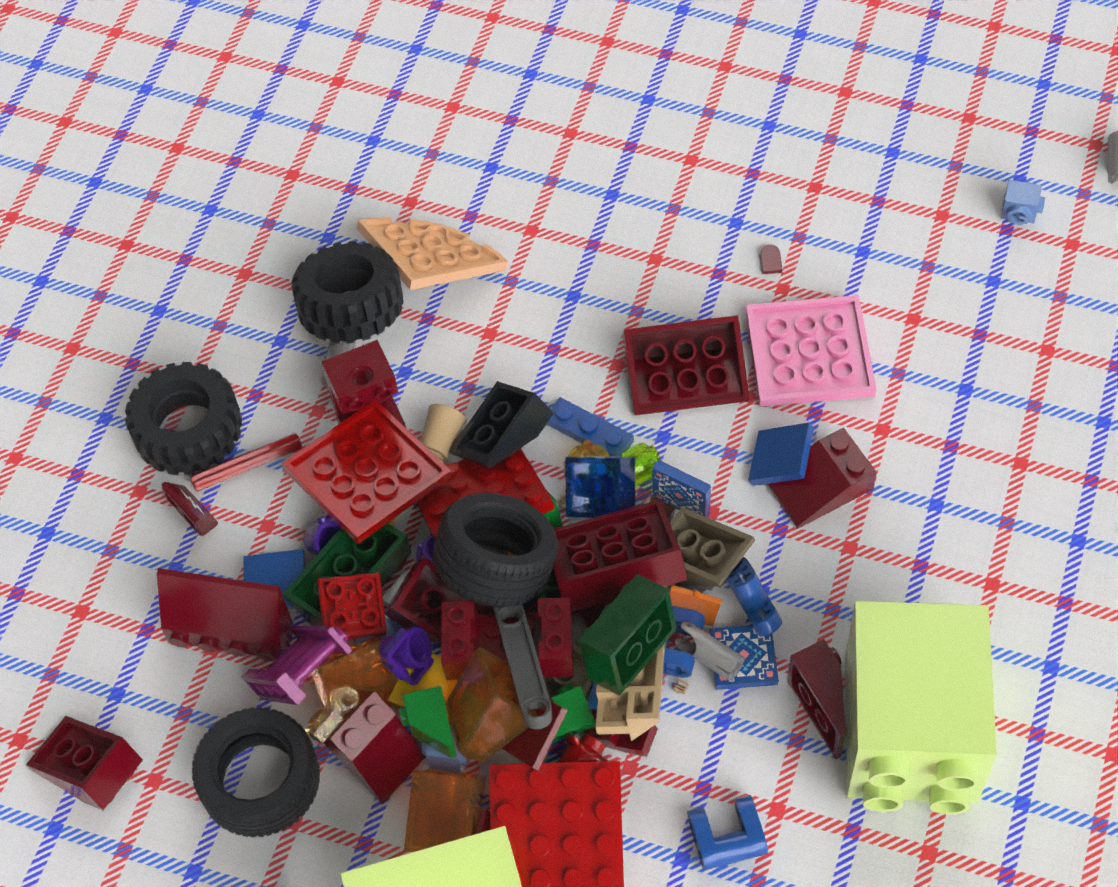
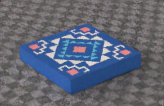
M657 460L652 468L653 497L660 499L677 510L683 507L709 517L710 484Z
M752 625L709 628L711 636L742 655L745 659L738 674L730 681L713 671L716 690L778 685L779 679L773 633L760 636Z

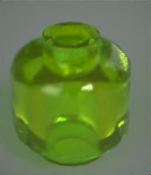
M641 442L620 453L621 464L617 465V469L624 482L630 480L632 484L639 486L652 479L653 466L657 460H662L653 445L648 446L646 443Z

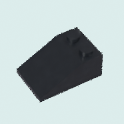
M497 381L449 452L454 456L490 469L537 438L545 428L553 412L536 393Z

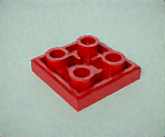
M379 573L317 579L322 626L338 627L345 633L348 639L384 636L387 634Z

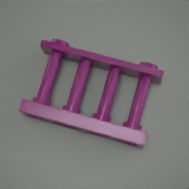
M294 625L290 631L296 636L297 640L266 670L249 669L241 678L261 700L298 705L306 697V694L300 689L303 686L301 682L330 654L348 655L352 651L346 643L349 639L345 633L338 627L333 628L332 626Z

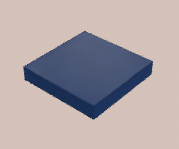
M808 422L758 431L748 481L753 486L804 479L814 427Z

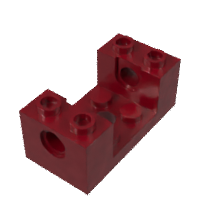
M378 340L321 361L338 424L372 401L377 400L406 428V424L392 397L393 394L398 393L396 378Z
M570 597L538 599V613H528L525 615L543 677L574 676L573 615ZM473 601L442 602L441 664L446 680L511 678L505 653L501 650L502 642L495 616L477 615ZM509 617L503 622L513 624L519 621V619Z

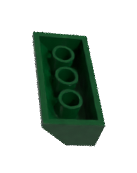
M387 523L357 544L340 528L283 593V597L311 626H322L317 579L379 573L382 588L412 553L408 536Z

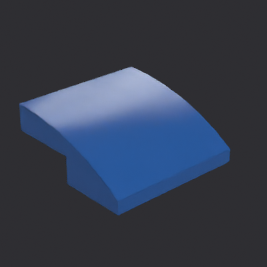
M304 549L244 556L243 560L244 581L280 586L282 594L306 568ZM284 598L287 608L294 609V607Z

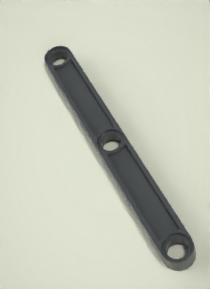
M476 543L478 546L493 553L508 555L507 550L498 546ZM523 604L512 607H492L522 720L531 729L545 728L552 721L551 702ZM509 617L519 619V621L513 624L503 622ZM537 708L546 711L541 716H531L528 714L531 710Z

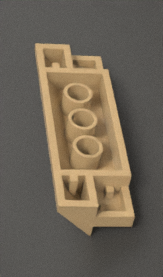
M605 602V607H606L607 605H610L612 602H610V603H606V602ZM665 643L620 696L597 684L598 706L595 726L597 734H630L632 741L659 723Z

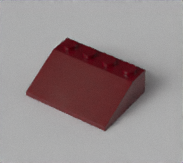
M739 315L623 330L625 357L635 416L750 401Z
M660 499L554 528L558 539V552L553 565V571L561 598L570 597L572 612L581 611L587 607L605 602H613L620 594L622 587L630 583L637 574L661 586H671L677 582L687 580L682 552Z
M158 568L157 585L161 629L170 644L177 647H186L187 645L198 646L200 649L208 652H215L216 649L223 650L240 657L246 654L255 655L266 661H275L289 648L293 635L290 629L294 624L280 586Z

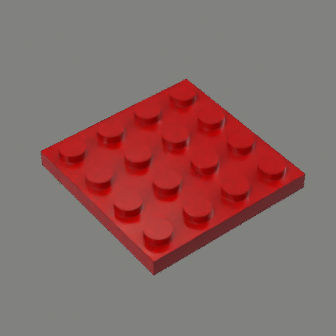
M377 400L372 401L282 462L283 470L357 544L452 478L451 470Z
M521 448L490 469L465 459L446 464L451 470L452 478L416 502L434 540L436 539L445 510L455 501L471 494L498 493L511 496L528 503L542 514L555 510L552 498Z
M620 761L542 763L539 770L530 767L526 763L489 764L490 830L503 826L506 827L522 887H624Z

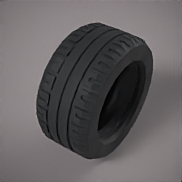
M477 493L460 498L445 510L435 539L432 559L435 569L443 582L460 596L486 606L512 607L536 598L545 589L558 552V539L548 519L528 503L498 493ZM476 543L495 545L511 552L515 556L493 553L478 546Z
M253 707L228 714L226 718H221L219 722L214 724V727L208 729L203 739L200 740L196 753L193 756L192 780L201 803L210 817L219 826L236 835L264 837V835L270 836L272 833L276 834L281 830L284 831L286 827H291L294 822L299 821V817L305 815V812L310 808L309 805L314 802V798L317 795L316 791L319 788L320 766L309 736L294 718L287 714L285 715L281 711L278 712L276 709L270 710V708L266 707L264 709L262 707L255 709ZM267 745L277 747L287 753L290 759L287 777L278 789L266 797L253 800L241 799L225 791L224 777L227 767L234 757L245 749Z

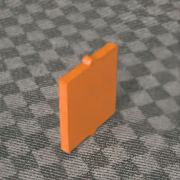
M674 585L671 586L669 594L672 606L697 611L705 616L704 624L714 625L722 599L702 594L697 590L692 591Z

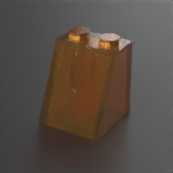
M380 635L350 645L352 651L348 655L330 654L312 672L329 723L360 690L375 691L389 705L388 698L398 679L381 661L379 648L382 639Z
M479 647L472 655L445 704L449 714V723L454 730L457 740L456 747L458 751L466 758L469 757L483 763L528 727L522 720L507 661ZM535 709L528 713L531 716H537Z
M428 768L413 771L404 851L416 852L474 835L482 807L487 775Z

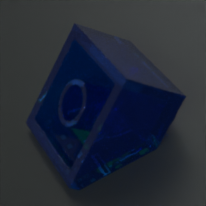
M635 456L565 457L566 517L594 518L635 506Z

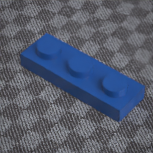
M562 397L551 408L553 415L546 424L618 463L634 442V435Z

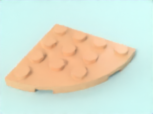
M390 217L360 219L357 223V230L373 248L378 246L385 253L391 255L393 262L398 266L400 279L410 290L469 279L485 274H493L505 271L508 261L487 244L480 246L469 240V234L451 227L417 219H410L409 223L391 222Z

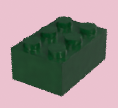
M637 574L630 583L622 587L620 594L615 600L602 610L600 617L593 625L584 630L579 639V644L589 680L619 696L623 693L677 629L669 589Z

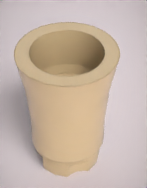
M431 404L428 408L420 442L443 463L446 462L450 449L467 422L466 417L458 410L447 405Z

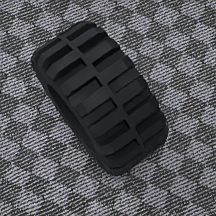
M348 241V244H341L339 242L329 248H326V246L322 247L316 254L311 253L306 257L305 262L300 263L292 278L291 287L301 325L310 334L324 341L329 339L332 343L340 344V341H346L347 344L355 343V340L362 339L365 341L371 339V336L374 334L378 336L385 331L386 326L390 327L401 313L404 303L397 264L393 262L390 254L385 253L378 246L373 248L370 243L363 242V244H358L356 241Z
M182 362V365L177 366L175 363L167 364L165 369L159 370L157 368L152 371L149 378L144 377L138 383V389L134 388L129 396L131 402H128L125 408L127 415L125 422L138 453H140L141 458L147 464H152V467L160 472H164L166 469L170 475H179V472H184L185 475H193L194 471L200 469L204 471L210 468L209 466L213 463L218 465L224 460L223 455L225 453L230 454L235 448L234 441L237 442L241 435L242 416L231 384L226 378L222 377L219 371L213 368L209 370L208 365L197 363L196 366H193L192 362ZM194 405L208 409L204 419L188 430L170 432L160 428L164 419L178 408Z

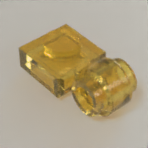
M347 685L337 686L330 696L332 706L330 708L326 707L324 710L320 709L312 715L308 721L310 725L305 732L313 740L323 743L344 720L343 715L356 706L359 702V695L354 688ZM347 694L346 702L342 703V697Z

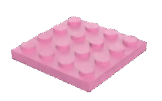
M859 295L746 305V317L760 407L876 396V385Z

